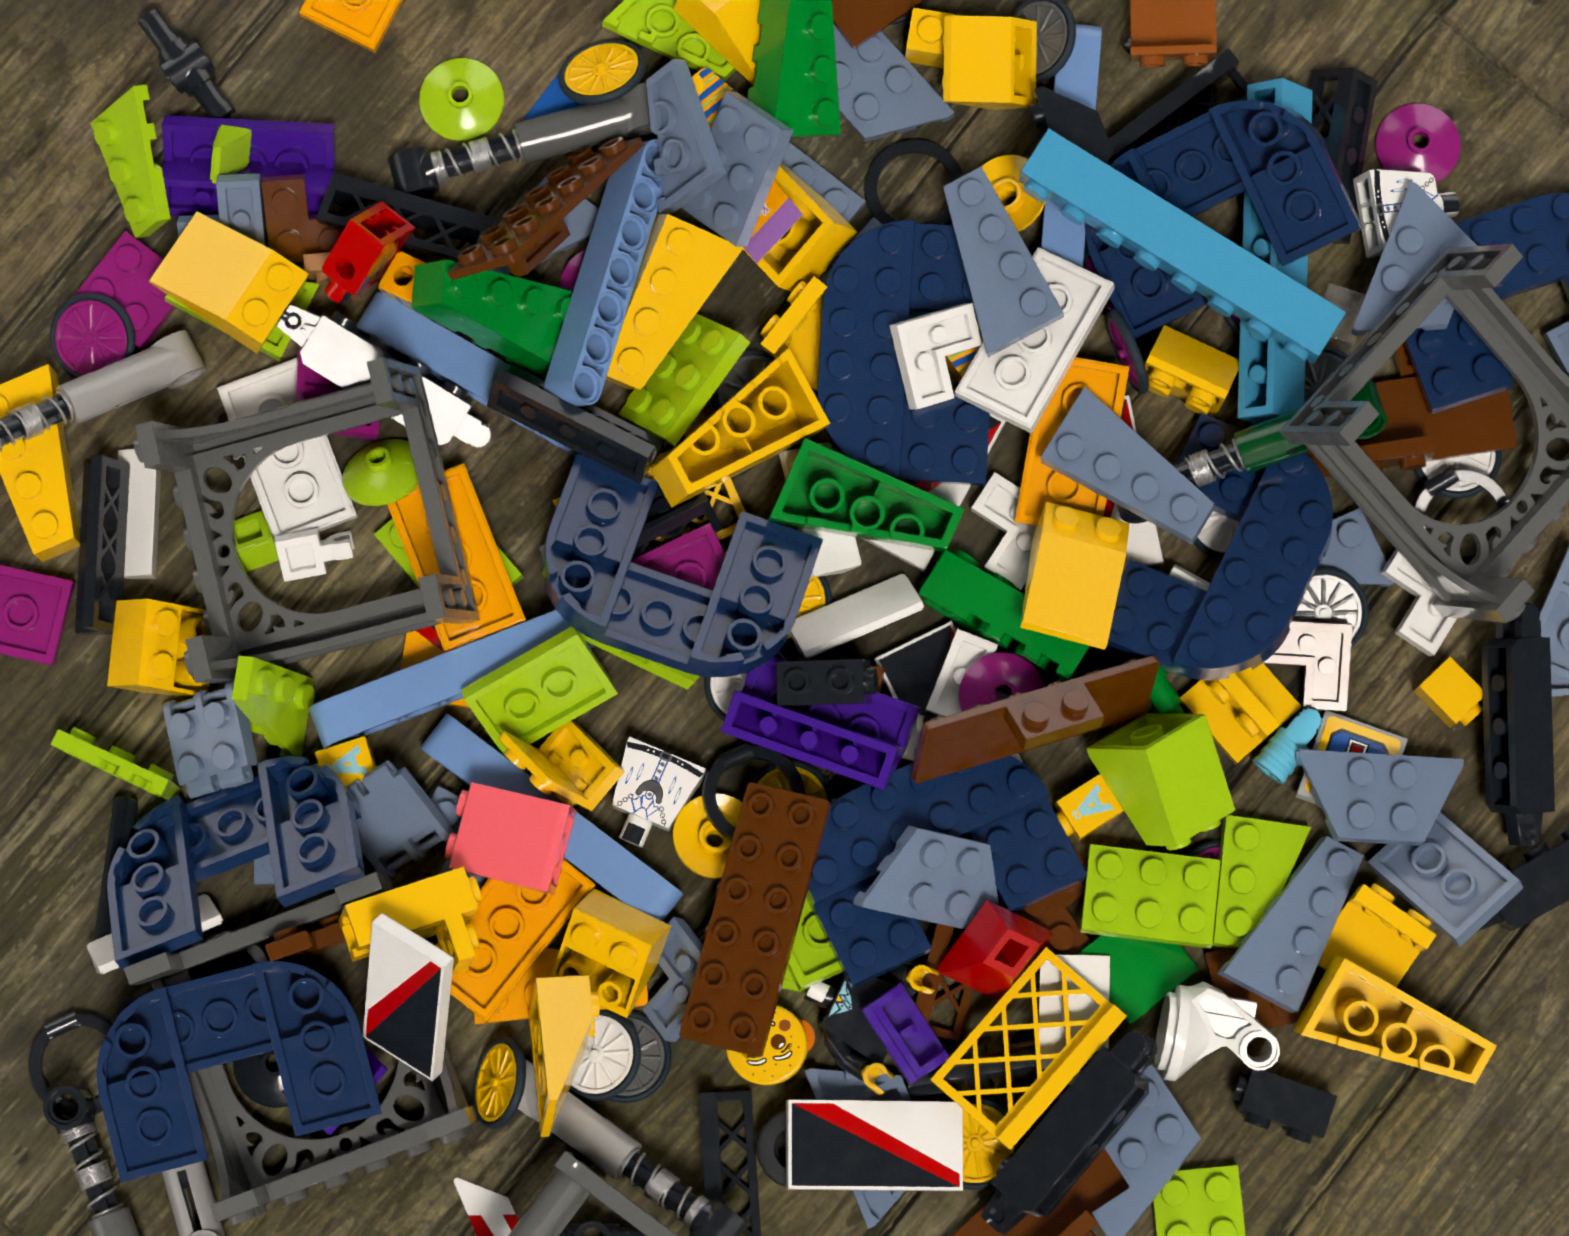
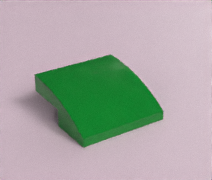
M1104 935L1099 936L1077 954L1110 956L1109 1000L1127 1015L1125 1020L1129 1025L1162 1000L1167 992L1174 990L1177 985H1180L1199 969L1181 945Z

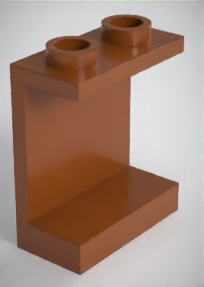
M1130 0L1131 61H1140V67L1142 68L1165 67V60H1183V66L1196 67L1208 65V59L1217 58L1216 0Z

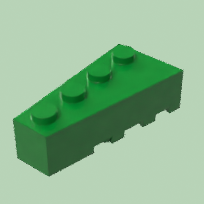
M760 0L757 23L762 26L760 43L754 46L752 62L757 63L754 87L749 88L747 99L794 130L791 139L841 135L832 0Z
M450 260L415 265L412 309L453 332L460 331L471 337L476 345L498 352L506 357L505 361L517 367H524L535 373V376L543 380L546 379L573 291L490 270L451 280L447 271L457 262Z
M805 438L768 520L783 525L944 552L949 546L964 508Z
M945 550L918 593L922 602L977 637L998 644L997 649L1001 652L1015 654L1026 659L1037 669L1040 676L1051 683L1070 680L1091 646L1020 628L1025 594L1014 589L1015 585L1000 574L993 573L991 576L977 568L979 563L968 554L957 550L955 554Z

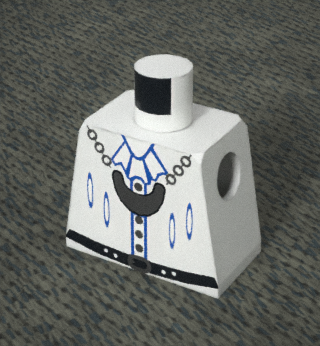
M1373 169L1355 177L1353 184L1359 219L1363 226L1361 230L1366 258L1382 255L1410 182L1417 183L1449 217H1456L1459 212V201L1456 193H1437L1435 177L1431 173Z
M629 736L621 765L625 772L617 781L612 803L614 809L628 814L619 838L643 848L652 825L670 832L679 812L689 803L707 773L706 768Z

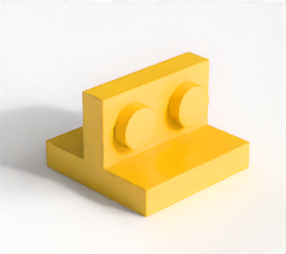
M1264 663L1253 670L1249 667L1240 672L1229 674L1227 679L1200 680L1180 697L1182 699L1181 704L1190 714L1206 715L1213 740L1235 765L1302 707Z

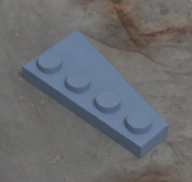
M982 167L943 186L987 358L1062 319L1064 313Z
M1085 386L1041 456V463L1191 545L1194 544L1214 511V502Z
M1329 836L1321 837L1288 879L1289 883L1281 894L1272 900L1264 911L1265 915L1255 928L1246 934L1239 944V949L1230 961L1224 963L1217 974L1290 1013L1298 1012L1364 855L1338 841H1334Z

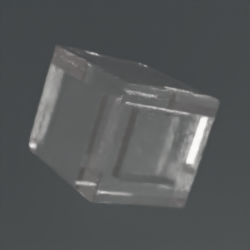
M1329 283L1322 297L1346 312L1330 339L1342 342L1341 350L1350 352L1357 338L1351 332L1366 295Z

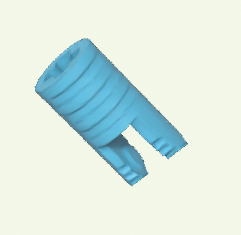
M1309 707L1306 710L1303 709L1286 729L1279 727L1275 735L1268 740L1266 746H1263L1258 756L1256 755L1252 760L1253 763L1272 780L1283 785L1287 781L1288 776L1298 766L1295 760V752L1299 749L1310 750L1306 745L1318 732L1319 726L1322 725L1321 721L1323 718L1320 717L1318 710L1309 709Z

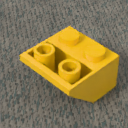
M944 16V33L942 38L944 46L943 102L990 110L1028 108V105L1033 103V91L1036 89L1037 22L1015 17Z
M1164 325L1145 363L1149 379V391L1162 397H1168L1169 394L1185 400L1184 406L1200 415L1201 413L1208 415V412L1217 415L1239 370V359Z
M152 599L117 600L107 686L143 693L194 697L196 692L206 690L209 693V683H195L194 676L188 673L184 662V652L187 651L185 639L201 635L212 636L208 634L204 626V610Z
M593 889L573 909L550 977L589 975L591 992H598L600 1006L627 1018L660 960L671 925L597 889Z

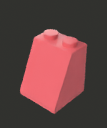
M471 782L469 791H461L456 815L461 816L462 819L458 834L451 832L445 858L451 859L449 868L453 870L464 866L468 874L555 896L577 811L567 804Z

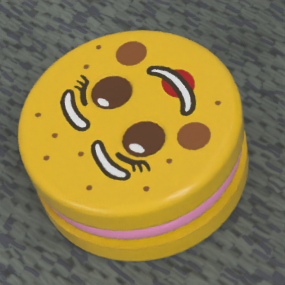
M777 1005L765 1051L761 1058L726 1050L731 1066L742 1078L759 1085H776L789 1080L800 1070L806 1059L808 1040L800 1020L786 1008Z

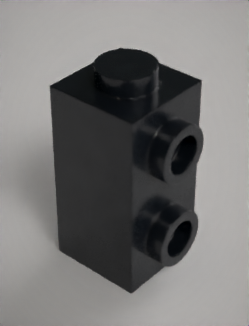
M840 659L776 662L778 706L872 704V694H877L878 673L876 668H871V660Z
M1250 1068L1247 1076L1239 1074L1232 1099L1238 1100L1236 1111L1245 1113L1244 1122L1264 1129H1269L1270 1123H1274L1287 1128L1285 1136L1310 1144L1312 1137L1324 1138L1337 1096L1263 1070Z

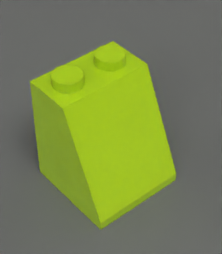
M1145 713L1086 748L1090 759L1146 845L1166 846L1167 850L1183 848L1191 843V837L1199 832L1209 831L1218 827L1221 824L1220 819L1235 811L1205 714Z

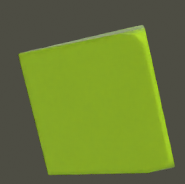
M222 124L221 127H218L212 151L210 173L212 183L216 184L217 175L236 174L248 165L252 136L250 129Z
M263 510L234 521L236 549L246 573L279 560L275 541Z

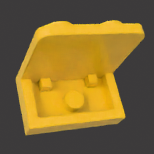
M813 276L808 284L802 280L794 288L787 299L791 306L783 316L779 317L775 314L768 321L760 333L764 337L760 344L763 350L775 359L790 348L810 387L818 392L824 292L828 287Z
M575 720L554 730L539 749L506 731L499 736V740L508 748L504 755L523 770L527 768L532 773L529 781L537 789L548 796L553 792L563 803L572 807L577 803L593 811L625 772Z
M1374 883L1370 888L1363 884L1356 888L1341 910L1318 966L1326 971L1334 955H1338L1397 987L1419 953L1428 949L1436 934L1428 929L1431 922L1412 909L1405 913L1393 905L1392 902L1395 897L1387 890Z

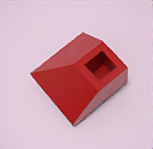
M987 900L936 969L940 974L999 1001L1031 965L1053 934L1049 929Z

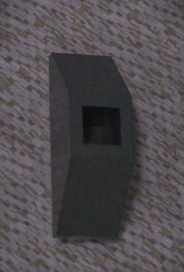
M1043 86L1034 89L1033 103L1028 105V110L1035 128L1043 127L1044 133L1051 129L1109 165L1113 149L1098 111Z

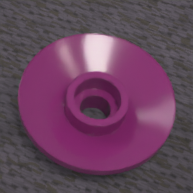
M1408 104L1392 111L1381 123L1375 139L1376 156L1383 170L1431 173L1435 177L1436 183L1442 181L1451 173L1460 155V137L1455 124L1444 112L1426 104ZM1416 135L1424 136L1427 140V146L1425 148L1416 147L1413 144V137Z
M1002 652L986 655L975 661L965 672L961 680L958 697L961 712L978 704L987 705L999 701L995 695L998 687L1005 686L1009 688L1013 695L1015 693H1027L1044 688V682L1037 669L1026 659L1018 655Z

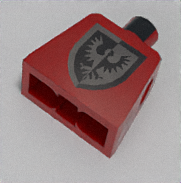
M383 201L350 219L322 265L323 273L331 278L324 289L325 294L334 302L346 304L351 295H357L375 284L416 227Z

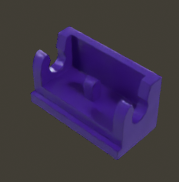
M901 982L860 1008L909 1084L916 1082L947 1060L946 1058L949 1057Z

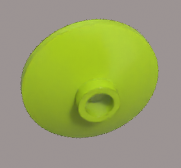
M455 58L439 64L427 75L420 90L419 103L425 122L436 134L451 141L465 142L478 139L494 128L502 115L504 93L498 77L488 66L473 59ZM463 89L468 92V98L463 102H456L453 99V94L457 90Z
M402 439L382 440L370 444L356 453L347 463L342 476L343 487L349 498L365 506H383L406 497L416 489L419 482L409 441Z

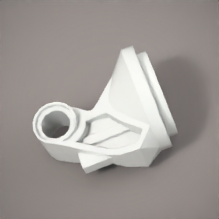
M1206 982L1193 986L1177 985L1174 993L1167 992L1162 1005L1156 1036V1047H1158L1156 1052L1158 1054H1155L1154 1066L1156 1070H1161L1163 1080L1176 1081L1204 1056L1226 1046L1248 1067L1255 1070H1265L1272 1067L1277 1061L1280 1049L1274 1035L1255 1019L1256 1001L1229 997L1222 990ZM1253 1038H1266L1268 1040V1048L1263 1055L1252 1057L1247 1054L1246 1047Z

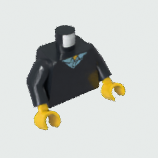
M903 964L852 989L843 973L837 985L824 980L807 988L804 999L826 1009L819 1027L824 1030L823 1043L835 1062L843 1070L864 1081L876 1094L881 1095L884 1093L883 1090L875 1085L876 1078L879 1075L886 1074L891 1079H894V1075L882 1065L888 1051L860 1008L900 982L911 999L916 990L925 994H932L935 990L923 987L922 979L926 974L939 975L938 971L925 965L914 967L913 965Z

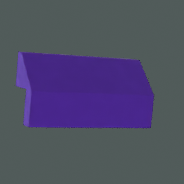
M164 116L162 123L164 148L162 172L170 216L195 215L196 212L203 215H219L216 184L210 180L213 145L218 127H221V124L247 128L252 132L249 163L236 174H261V181L262 177L305 174L310 215L318 214L336 167L335 124Z
M773 656L760 667L748 672L743 690L734 691L721 732L877 788L886 789L907 749L921 707L879 692L872 694V704L778 706L776 662L788 660Z

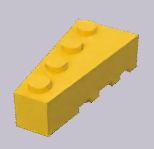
M656 214L606 380L627 389L641 390L741 253L743 247L735 246L721 237L669 214Z
M790 348L766 366L651 469L671 508L802 443L805 438H812L830 424Z
M49 364L0 384V419L5 418L10 410L14 411L15 408L27 403H41L44 396L55 397L57 386H59L58 375ZM63 421L50 426V431L44 429L42 435L27 441L22 438L15 441V446L12 443L2 447L0 452V475L32 552L42 562L80 547V526L75 491L72 486L69 452L67 451L64 431L65 424Z
M1334 955L1292 1030L1306 1037L1476 1084L1497 1047L1492 1042L1338 955Z

